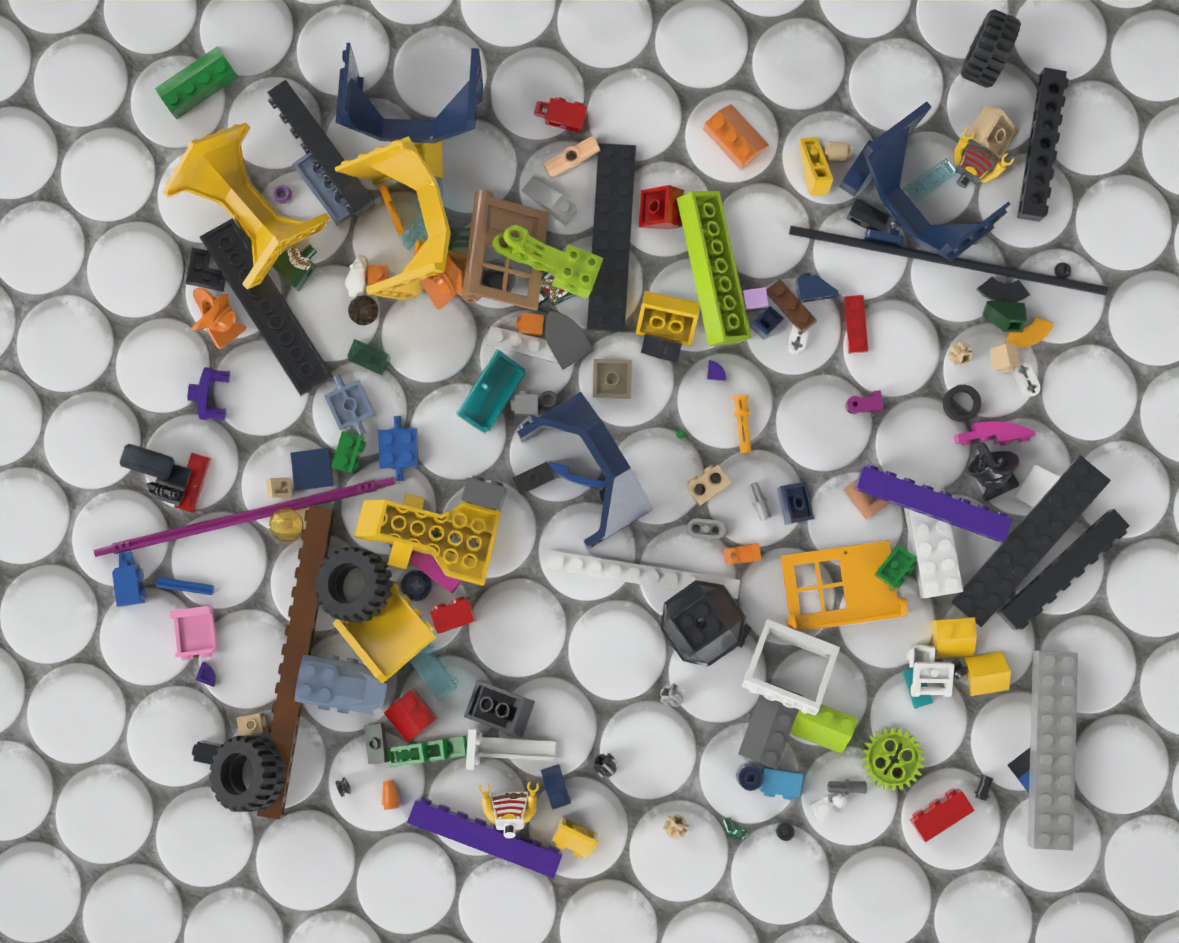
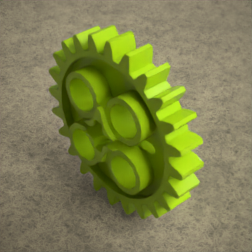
M890 727L889 732L886 728H882L883 734L875 731V738L869 736L871 743L864 742L868 748L861 750L866 754V756L860 758L866 761V764L862 765V768H868L865 775H872L870 781L874 782L877 780L876 786L880 787L883 784L885 790L889 788V785L892 791L896 790V786L903 790V784L910 787V780L917 781L914 777L915 774L922 775L918 768H924L920 761L925 760V758L919 755L924 750L917 748L921 743H914L916 737L914 735L908 737L909 731L907 730L902 734V728H898L896 732L894 727ZM891 740L893 748L887 751L884 745L886 741ZM901 743L902 746H901V748H899V750L897 751L898 745ZM905 750L910 752V757L907 760L902 759V752ZM889 756H894L897 759L896 762H891ZM882 757L884 764L882 767L877 768L875 761L877 758ZM888 767V772L884 774V770ZM899 767L901 774L898 777H893V769Z

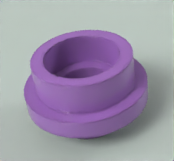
M279 185L273 191V198L280 204H286L292 198V191L286 185ZM285 192L286 196L281 198L280 193Z

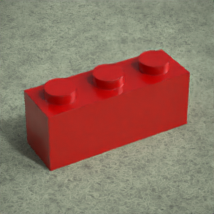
M953 788L947 791L945 797L941 800L935 799L928 804L929 807L924 811L920 809L913 813V818L909 821L920 838L927 842L975 810L963 791Z

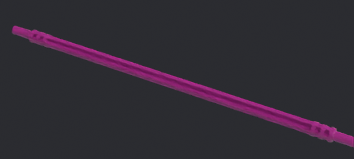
M394 477L379 481L371 480L112 543L111 546L95 549L94 556L99 557L111 553L119 554L308 508L309 506L374 492L379 488L395 485Z

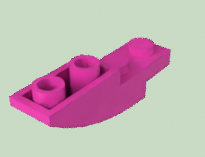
M979 422L971 425L972 432L955 435L954 441L955 444L961 443V446L973 444L972 440L980 439V442L992 440V437L994 444L1000 443V446L1012 444L1013 440L1019 439V443L1031 441L1030 437L1035 436L1036 432L1027 427L1008 422Z

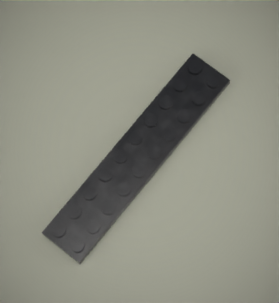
M599 143L600 151L598 152L592 254L602 257L603 261L589 295L587 330L625 333L636 145Z
M233 218L199 236L300 397L332 379L333 374L269 274H266L260 284L248 290L243 285V282L254 267L251 246Z
M1079 455L1010 533L1005 542L996 549L963 587V592H959L951 603L969 618L975 617V623L982 628L1111 480L1084 457Z

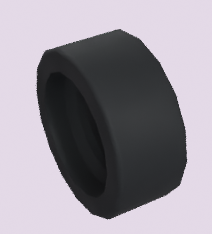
M966 384L957 385L948 390L944 395L942 402L943 410L952 420L958 422L967 421L975 417L980 411L981 397L972 386ZM958 392L967 393L973 400L972 409L966 414H958L951 407V399Z

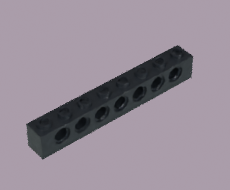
M1044 67L1039 74L1017 214L1019 219L1040 222L1048 214L1049 206L1046 203L1047 198H1050L1052 190L1049 184L1054 176L1052 165L1057 157L1055 146L1060 138L1058 126L1061 125L1063 114L1060 113L1061 107H1064L1066 96H1063L1069 81L1066 78L1067 71ZM1049 88H1053L1056 94L1051 93ZM1046 106L1052 107L1053 112H1049ZM1043 124H1048L1050 130H1046ZM1040 142H1045L1047 144V148H1043L1040 145ZM1037 160H1042L1045 166H1039ZM1034 179H1040L1042 185L1036 184ZM1032 196L1038 198V204L1032 201Z

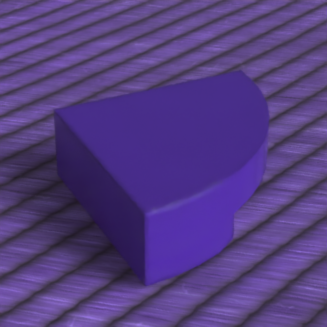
M709 360L707 380L726 381V373L723 367L717 362Z
M202 662L195 680L215 687L216 675L213 668L206 662Z

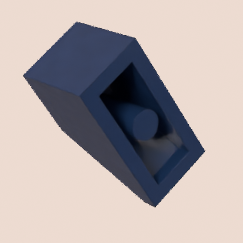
M811 273L801 274L795 281L797 297L801 303L832 299L839 295L837 289L819 276L811 275Z
M557 764L542 769L541 773L552 810L571 804V798L560 765Z

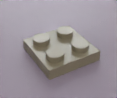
M594 359L593 398L631 399L632 360Z

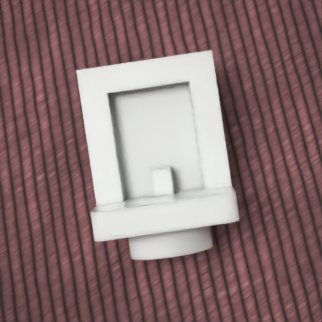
M912 645L911 649L907 650L906 662H910L909 667L914 668V662H935L936 647Z

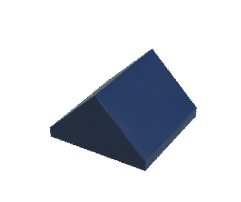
M806 482L783 485L777 488L785 525L814 519Z

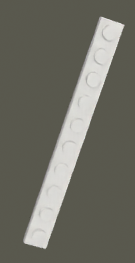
M550 551L547 570L680 591L695 580L725 585L734 599H738L740 580L556 551Z

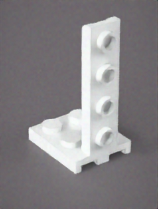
M471 726L468 729L466 770H474L480 764L481 757L555 761L556 741L482 737L479 727Z

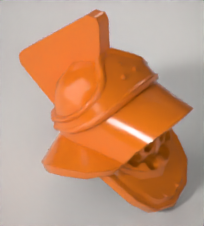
M447 253L445 272L420 280L421 285L438 310L442 309L456 295H462L466 260L458 262L449 253Z
M199 287L193 290V297L201 311L202 317L191 328L192 331L206 329L216 347L222 349L246 330L247 326L236 323L235 312L229 304V294L218 295L215 298L207 289Z

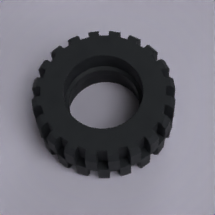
M996 9L990 10L987 13L963 63L961 76L964 79L985 88L993 86L1001 74L1018 37L1021 26L1019 19Z
M343 547L339 551L335 550L330 554V558L326 557L323 560V567L320 566L317 571L320 573L315 578V583H317L315 594L319 595L317 598L319 605H324L322 609L329 613L331 617L342 621L362 623L363 621L372 620V616L377 617L381 613V608H386L388 604L386 602L387 598H391L390 587H393V581H390V577H392L391 570H387V563L382 560L381 556L372 551L358 547ZM359 567L365 577L364 590L357 600L349 603L343 593V583L347 574L354 568Z
M234 736L220 745L217 749L218 753H215L212 758L214 760L213 764H210L209 770H211V775H209V781H212L211 789L216 794L215 798L218 802H221L220 804L224 808L233 812L261 811L266 809V807H270L275 802L274 799L279 797L281 794L279 791L284 787L283 778H286V772H284L285 761L281 759L283 755L280 750H276L277 746L274 742H270L268 738L261 736ZM247 759L251 762L253 777L248 789L242 777L243 766Z

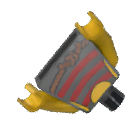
M968 127L964 128L963 137L960 138L954 149L955 171L961 175L956 183L962 188H966L970 181L977 185L979 182L986 183L997 178L1006 169V165H1010L1014 161L1013 158L1011 162H1007L1005 157L1009 153H1006L1002 157V162H999L1001 160L1000 157L972 140L975 134L974 130L971 135L965 134Z

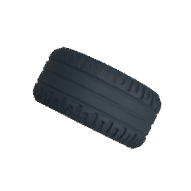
M128 443L124 447L119 464L121 467L166 480L170 477L174 459L171 456Z

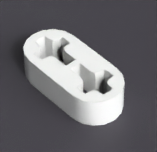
M794 325L792 326L787 346L792 354H800L804 350L810 328L800 335L798 334L799 330ZM797 338H800L799 345L801 347L795 350L791 344L795 343Z
M1020 362L1021 368H1026L1027 371L1024 374H1019L1020 366L1014 367L1013 375L1023 395L1033 397L1039 393L1040 384L1030 364ZM1029 385L1035 386V388L1033 389V393L1032 391H1027L1026 388Z

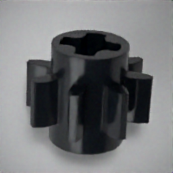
M610 753L607 756L600 754L594 761L595 766L593 769L601 778L604 775L610 777L615 774L618 762Z

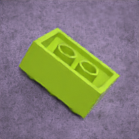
M822 704L816 715L804 714L799 709L790 734L842 754L853 735L858 718Z

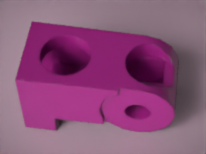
M881 390L873 391L871 397H850L845 403L847 412L850 414H860L883 410Z

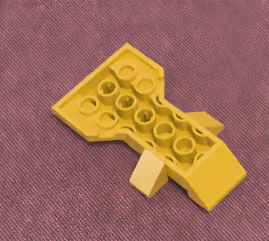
M409 493L405 494L403 504L388 500L363 501L354 537L370 542L375 540L392 545L387 563L388 566L406 570L413 550L432 555L445 576L482 586L485 584L501 516L500 511L463 502L449 512L447 511L440 515L422 510L424 497ZM438 532L437 535L440 537L434 538L432 534ZM452 537H456V541L459 542L453 543ZM473 541L475 542V546L478 547L472 548L470 543Z

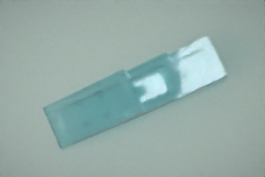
M945 158L902 188V190L916 204L955 176L957 172L947 158ZM882 203L881 205L884 207V209L886 210V212L889 214V216H890V217L892 218V220H893L895 217H894L893 214L889 211V209L885 206V204Z

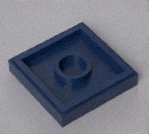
M329 448L290 453L295 491L334 486Z

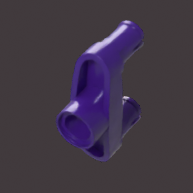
M204 367L199 384H189L187 400L197 401L199 420L217 419L225 421L226 416L221 414H226V408H211L208 405L210 383L212 381L229 383L230 371L213 370V368Z

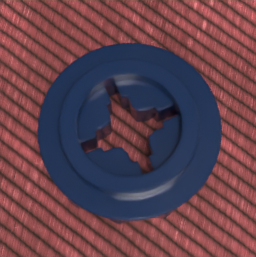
M420 570L408 572L401 581V591L413 601H420L426 598L432 588L430 577ZM418 577V583L424 586V588H417L414 594V587H411L408 583H415Z

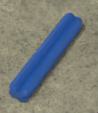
M158 577L157 587L206 595H213L214 585L163 577Z

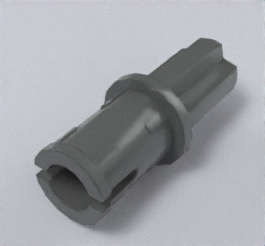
M849 779L845 781H829L827 783V790L829 793H845L846 795L850 793L866 794L867 783L866 781H849Z

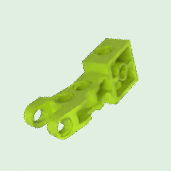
M512 225L504 233L498 234L492 242L493 248L498 253L518 263L530 265L538 271L542 270L550 273L554 277L552 286L585 299L589 297L603 261L602 257L567 244L564 252L550 247L530 236L528 230L518 225ZM511 231L517 232L519 237H512L510 235ZM500 238H504L507 243L506 248L500 246Z

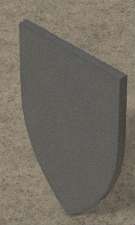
M548 312L545 327L547 343L561 369L564 370L593 351V348L580 326L573 319L562 313Z

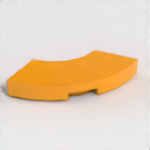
M385 184L381 185L379 189L397 234L401 235L405 232L387 186Z
M1035 317L1032 323L1024 328L1022 333L1009 332L1005 344L1016 343L1017 349L1032 346L1048 335L1054 323Z

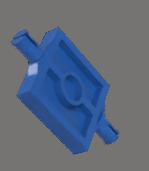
M393 416L394 428L378 430L379 468L396 470V481H404V469L419 467L417 428H403L401 424L402 416Z

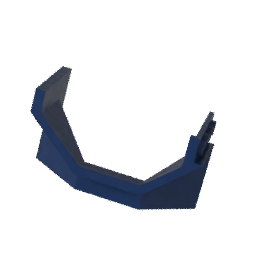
M346 43V50L342 52V60L345 62V66L340 69L335 123L379 141L389 142L401 140L409 136L413 143H437L476 129L477 105L483 99V76L479 48H471L469 81L441 113L431 121L383 118L363 93L364 77L359 76L351 43Z
M926 101L871 142L865 148L863 154L881 201L915 242L952 261L995 228L993 225L1007 213L1005 209L1011 204L1008 201L978 224L931 225L900 187L907 139L931 109V105Z
M579 392L540 417L530 415L532 423L527 421L519 426L517 434L522 443L546 428L580 436L604 474L606 486L600 528L595 534L583 540L587 550L653 511V507L633 470L582 392Z

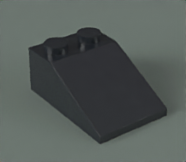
M477 680L464 717L522 738L535 701Z

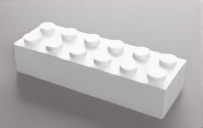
M942 477L915 482L916 485L921 487L923 484L931 486L935 492H945ZM904 508L912 555L917 558L914 564L916 565L915 571L920 598L963 592L951 525Z

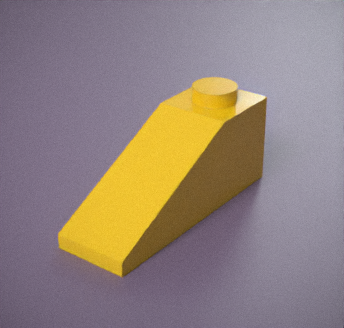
M818 137L800 138L799 146L804 177L810 196L829 194L833 177Z

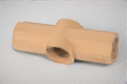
M591 136L573 147H567L563 153L543 163V166L552 179L570 168L577 167L580 162L598 153L600 148L595 138ZM569 154H574L577 156V158L573 161H570L567 159V156Z

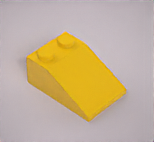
M562 817L552 841L555 842V846L563 850L566 847L573 850L572 854L579 858H583V856L588 858L598 843V834Z

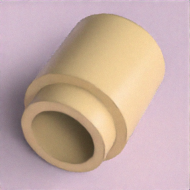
M829 141L828 145L824 146V156L827 157L828 161L846 162V160H851L852 145H848L847 142Z

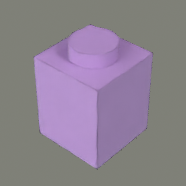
M766 287L743 290L742 296L746 312L766 310L768 308Z

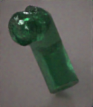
M731 817L721 820L728 837L736 841H744L747 838V830L735 828Z

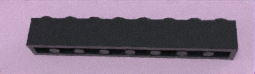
M285 79L267 92L270 97L268 99L269 104L274 110L277 108L281 114L278 116L282 122L290 125L291 129L289 131L295 139L299 138L302 142L300 146L304 152L312 155V163L317 169L321 168L323 170V178L328 184H333L335 187L333 191L339 200L341 198L344 199L346 202L344 206L350 215L354 213L358 218L375 206L374 199L357 177L335 171V167L345 161L287 80Z
M1115 509L1107 510L997 613L1013 630L1024 629L1029 624L1028 620L1032 616H1038L1043 611L1042 607L1046 603H1052L1057 598L1056 594L1060 590H1066L1071 585L1070 581L1074 577H1080L1085 572L1084 568L1088 564H1094L1099 559L1098 555L1102 551L1107 552L1113 546L1112 542L1116 538L1121 539L1126 535V529L1130 525Z

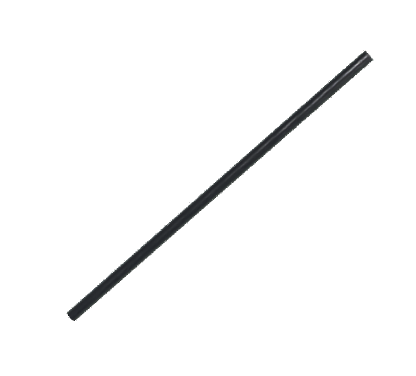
M790 225L789 235L1104 296L1108 291V286L958 257L950 261L937 253Z

